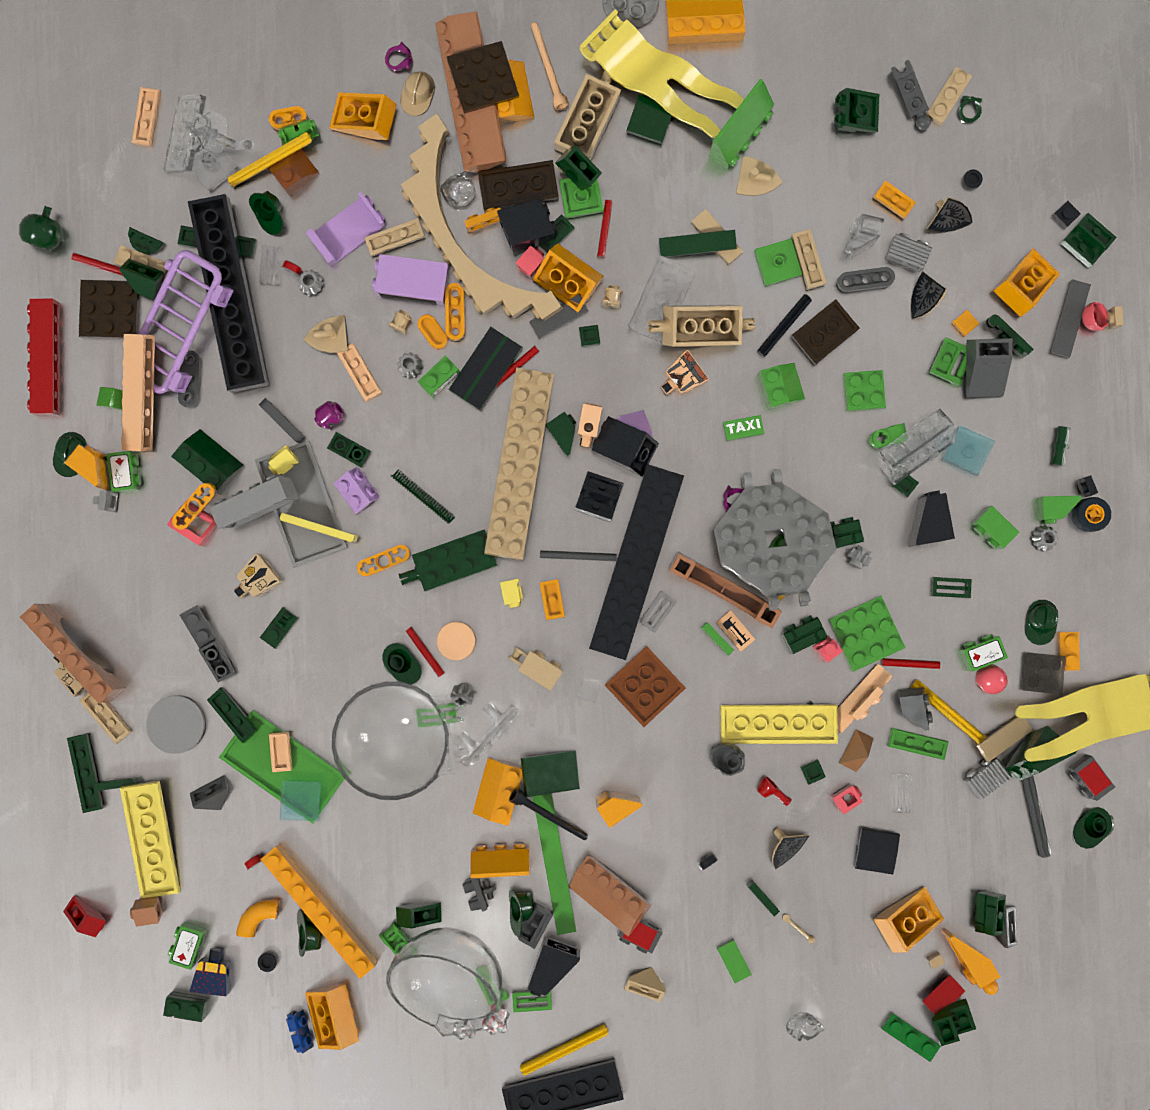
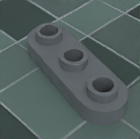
M889 267L844 272L839 276L837 286L843 292L884 288L894 282L895 273ZM881 276H887V281H883ZM866 277L868 279V283H864L862 281V278ZM848 280L850 285H844L843 281Z
M188 350L180 367V372H186L192 376L185 393L178 392V401L186 408L196 406L199 400L201 358L199 354L192 350ZM188 357L193 358L191 363L187 362ZM189 394L190 400L185 401V396Z

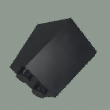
M541 199L497 210L500 225L514 256L525 252L530 246L534 248L541 243L544 244L556 239V225L554 221L550 222L548 218L550 211L546 203L542 204Z
M608 416L601 426L598 437L593 442L591 451L643 477L646 466L650 463L659 443L647 432Z
M940 490L925 493L924 497L919 499L908 541L909 547L955 539L946 493L940 494Z
M544 937L528 980L527 989L530 990V993L536 996H541V994L546 996L579 962L580 949Z

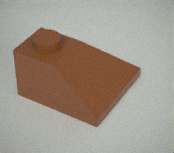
M302 149L268 167L289 196L319 174V171Z

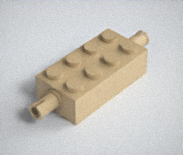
M605 70L600 80L588 74L585 75L554 141L555 150L564 153L567 149L576 145L590 160L592 159L621 97V89L610 85L613 79Z
M672 305L663 306V320H648L647 325L654 327H647V331L649 333L663 332L662 345L672 347L742 345V330H754L755 325L748 324H756L754 318L743 319V306Z

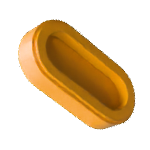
M422 315L417 322L419 330L434 349H443L448 343L446 333L432 315Z

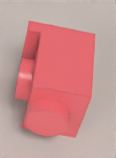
M829 635L828 638L821 640L813 646L821 659L826 663L843 652L837 642L830 638Z
M851 784L831 795L832 800L842 814H846L863 803L860 798L863 794L857 786L853 787ZM846 794H850V799L848 801L844 799V796Z

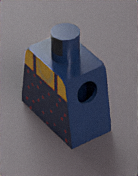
M211 948L209 958L203 957L199 960L189 992L225 997L230 993V962L220 959L221 949Z

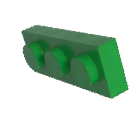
M893 1012L889 1014L881 1026L883 1031L929 1062L932 1061L941 1047L939 1043Z

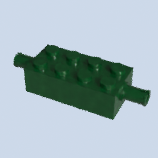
M484 529L413 554L412 558L415 569L399 574L400 579L408 577L401 580V584L405 585L419 580L424 591L427 592L498 567L495 556L484 554L487 540L486 530Z

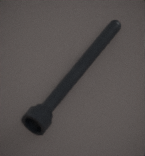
M515 788L512 791L509 802L516 806L524 805L582 840L588 839L587 833L529 800L522 790Z

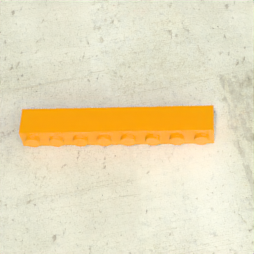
M280 844L260 859L359 979L376 966L378 961Z

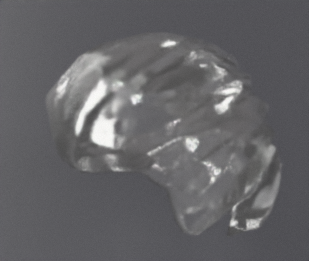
M462 174L450 176L440 188L443 198L447 203L460 207L466 206L476 193L472 180Z
M808 1012L794 1014L786 1024L787 1033L798 1041H801L802 1038L807 1041L813 1039L825 1029L818 1018Z

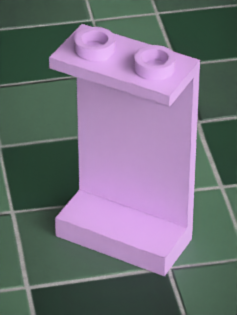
M362 192L358 193L360 197L358 200L316 231H313L311 228L305 232L331 267L366 242L364 237L378 233L386 227L383 222L385 217L379 210L375 211L373 209V201L368 195L364 196Z
M382 254L379 255V260L376 259L375 271H377V277L373 278L372 290H375L374 292L377 296L389 294L433 300L437 304L444 305L445 289L449 275L448 263Z

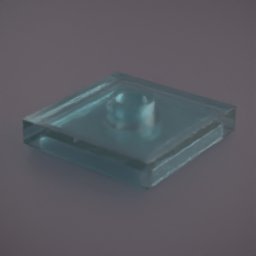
M959 426L943 461L979 476L995 441L963 426Z
M282 781L280 820L319 821L321 782Z

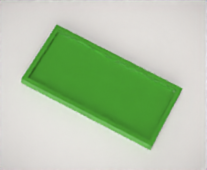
M252 710L247 717L258 731L245 743H242L234 735L218 758L313 824L347 775L291 736L290 745L293 770L272 772L269 733L284 731L255 710Z

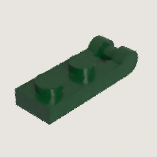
M994 314L986 319V328L994 329L999 334L998 337L1000 339L1013 338L1012 350L1016 355L1024 358L1034 350L1000 316Z

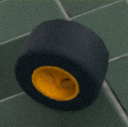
M1089 497L1077 503L1073 509L1072 518L1079 529L1085 532H1095L1104 529L1109 524L1112 511L1105 500L1099 497Z

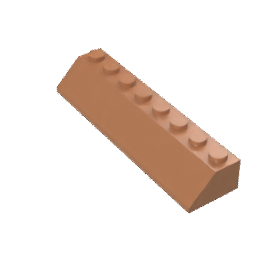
M474 11L447 16L436 22L435 26L464 172L478 173L506 162L507 158L496 105L464 114L447 62V56L484 46L478 12Z

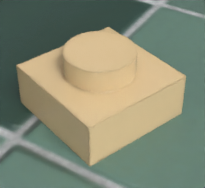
M1115 306L1108 310L1107 322L1110 329L1119 328L1124 325L1122 306Z

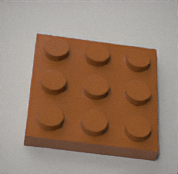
M647 646L605 684L608 690L643 727L651 722L686 689Z

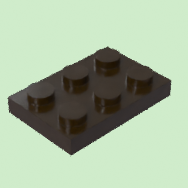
M835 299L793 333L791 337L811 362L816 365L858 331L860 327Z

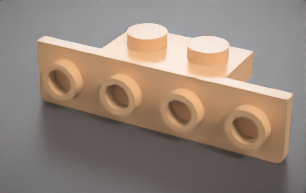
M877 664L837 708L838 731L841 734L854 719L857 721L864 719L869 713V707L872 704L876 705L881 700V694L883 693L881 689L893 677L881 665Z

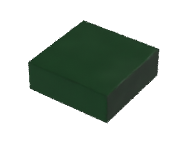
M598 325L579 327L581 347L600 345Z
M903 471L891 487L908 498L919 482Z
M818 759L800 766L808 785L826 778Z

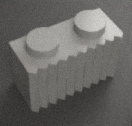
M896 234L893 237L886 259L921 272L925 268L932 247L928 246L926 241L910 239L911 236L908 234Z
M996 757L990 762L983 760L981 763L983 766L977 770L975 768L970 770L966 774L967 778L964 779V782L980 800H983L1012 778L1004 765Z

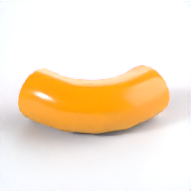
M261 900L249 906L240 917L236 935L246 938L255 937L257 926L261 921L278 918L280 900Z

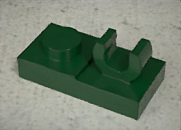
M282 607L260 638L274 649H277L299 618L285 607Z

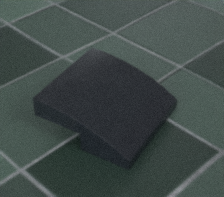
M588 471L575 510L611 522L624 483Z
M861 828L854 864L855 869L893 875L900 834Z

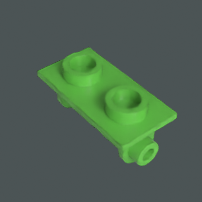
M314 119L298 122V130H295L293 124L280 128L281 130L277 132L281 138L282 146L305 132L310 135L312 140L319 136Z

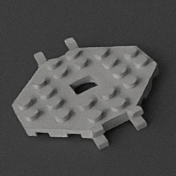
M781 469L773 470L771 475L772 485L756 487L752 485L751 472L743 473L744 478L741 481L744 490L714 529L721 566L726 570H731L748 585H753L760 590L768 599L770 611L778 609L780 605L778 596L798 593L800 607L808 606V602L811 599L807 589L836 551L829 515L783 484ZM782 531L786 546L768 548L765 532Z

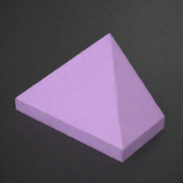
M644 410L618 416L617 420L647 432L652 437L653 432Z

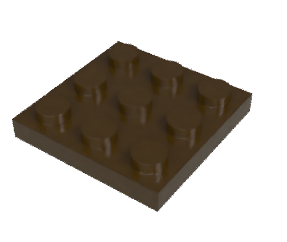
M502 41L447 56L449 69L464 114L519 98Z
M81 280L79 337L124 339V334H138L139 294L133 290L127 281Z

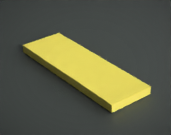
M837 704L721 705V744H838Z
M160 780L121 786L120 793L141 899L180 893Z

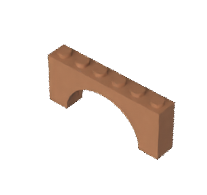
M679 551L669 566V571L719 596L770 628L774 627L782 613L779 608L770 611L768 601Z
M33 604L20 616L24 623L98 704L114 700L126 689L114 674L108 673L97 666L73 643L60 623L62 617L50 604Z

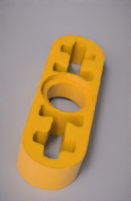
M211 483L201 484L172 518L173 526L180 530L188 528L216 496V487ZM203 488H210L209 493L211 495L204 496L202 500L198 498L205 492ZM191 501L198 502V511L194 512L190 509L189 504ZM186 513L190 514L184 520L186 524L180 525L178 523L180 521L178 517H183Z
M397 545L365 558L358 563L357 571L360 575L368 577L396 566L410 558V549L405 545ZM400 548L407 551L404 554L405 558L402 559V557L398 556L394 558L396 562L393 563V558L389 552L392 551L393 555L399 553L398 549ZM382 555H386L389 558V563L386 566L379 564V558ZM375 558V564L379 569L375 570V567L369 568V573L361 570L364 567L363 563L367 565L373 564L372 559Z

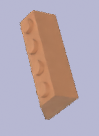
M587 856L569 885L571 890L627 936H630L652 906L651 903L593 856Z

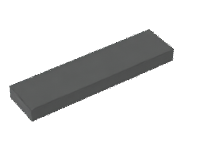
M1074 279L1070 281L1050 353L1065 358L1071 357L1091 284Z

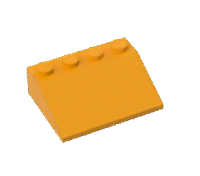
M665 0L668 45L743 41L745 36L743 0Z

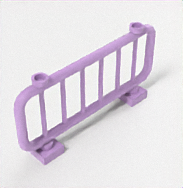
M189 250L180 251L174 260L169 259L166 261L164 268L168 270V273L139 332L140 335H147L153 323L183 341L178 355L173 354L155 342L156 348L175 359L169 373L154 364L156 370L167 376L162 386L154 384V392L157 394H163L169 389L173 392L185 393L192 376L186 372H180L179 369L211 303L226 308L234 291L229 287L220 285L222 276L218 267ZM184 258H189L213 273L214 279L210 287L179 269ZM176 272L208 290L202 304L171 286ZM168 289L200 307L194 321L162 303ZM160 306L192 325L186 338L154 320Z

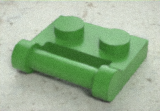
M945 337L929 373L961 387L963 383L962 378L966 371V346ZM960 352L965 355L956 375L953 376L951 372Z

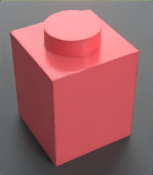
M530 246L516 261V267L531 279L543 262L545 254L536 247L534 249Z

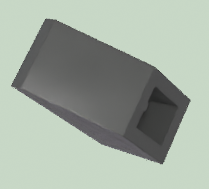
M924 687L900 690L899 698L902 715L925 731L929 730L930 723H933L932 712L928 711L927 705H930L929 695L925 694Z

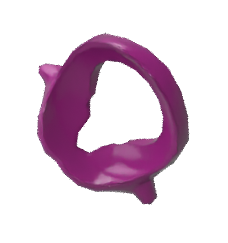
M402 41L400 45L388 49L385 63L389 69L400 71L407 68L410 70L413 58L410 49ZM392 52L407 53L408 57L399 65H390L389 56Z
M730 485L727 486L723 502L726 512L732 506L727 502V498L735 493H742L744 489L731 488Z

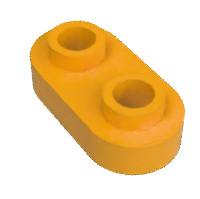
M300 106L276 109L269 115V123L275 130H281L280 128L292 124L297 128L298 122L308 119L307 113ZM300 115L301 119L295 120V117ZM278 119H283L280 124L276 123Z

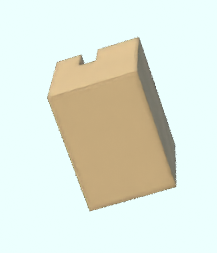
M939 952L926 958L933 969L945 963Z

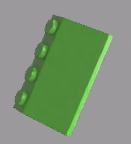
M759 79L713 140L709 157L726 170L730 165L732 167L735 166L740 158L738 157L739 153L747 150L751 144L749 141L753 135L756 137L763 128L761 124L764 120L768 122L774 114L772 111L774 103L762 79Z

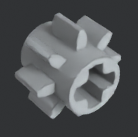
M859 545L856 549L851 548L847 555L850 557L849 563L859 569H862L863 565L867 567L872 560L869 557L871 552Z
M461 683L458 686L454 685L450 698L454 699V704L457 706L465 707L467 704H472L475 692L471 691L470 685Z

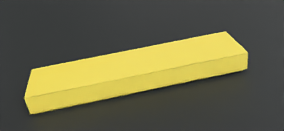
M281 513V521L349 542H357L358 535L290 514Z

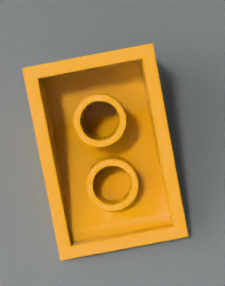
M338 92L329 128L369 139L388 140L397 104L385 94Z
M1032 248L993 291L1015 313L1022 317L1038 303L1059 277L1060 273L1040 253Z
M922 887L886 908L873 920L893 953H906L945 919L927 888Z

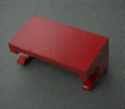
M949 975L922 1002L936 1015L939 1011L954 1003L965 990Z

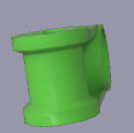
M905 423L873 432L869 437L870 445L875 448L909 442ZM876 437H883V440L877 441Z
M393 921L391 923L392 926L384 933L381 932L379 937L399 959L404 960L409 958L414 952V944L404 933L403 929L398 927L397 923ZM400 946H408L409 953H402Z

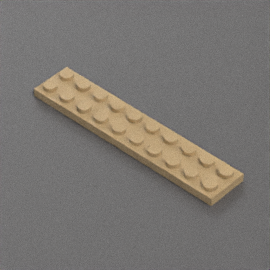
M516 368L484 552L486 555L523 560L554 379L553 373Z

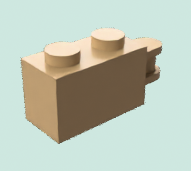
M514 647L515 651L508 658L520 665L518 671L551 691L563 672L560 669L562 665L554 660H551V662L545 660L544 657L546 655L538 650L530 651L527 654ZM521 654L526 657L523 663L518 661Z

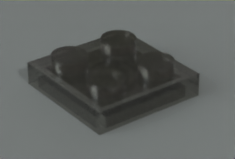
M1026 652L1023 691L1063 695L1066 656Z

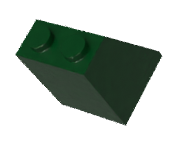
M1045 726L1027 734L1005 769L1010 772L1012 777L1021 781L1056 765L1076 754L1077 751L1055 759L1027 761L1024 756L1026 750L1060 737L1049 726Z

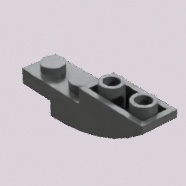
M196 605L181 613L179 616L199 647L198 651L216 681L219 683L235 674L217 634L209 620H206L199 606Z

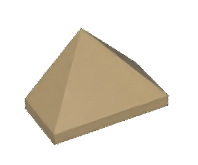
M652 967L630 976L624 987L626 991L661 1002L666 993V988Z

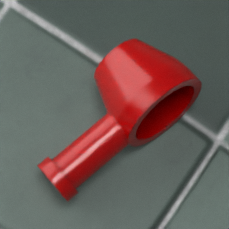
M765 776L761 780L757 791L764 798L774 794L783 802L784 806L790 804L792 799L787 797L769 777Z

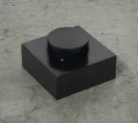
M1067 201L1053 214V217L1066 229L1081 213Z
M1091 475L1078 479L1079 490L1085 497L1098 493Z

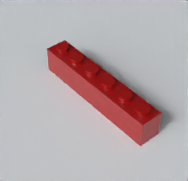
M53 298L29 299L27 313L30 316V323L27 324V332L30 335V342L27 344V351L30 354V361L27 363V370L30 373V380L27 382V389L30 392V399L27 401V408L30 414L36 416L59 415V302Z

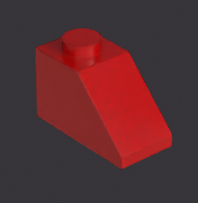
M73 895L63 910L75 930L96 938L106 923V920L98 910Z

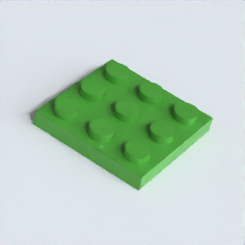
M878 596L828 619L852 672L905 648L882 596Z

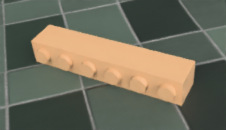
M124 334L121 419L122 450L152 451L155 335Z

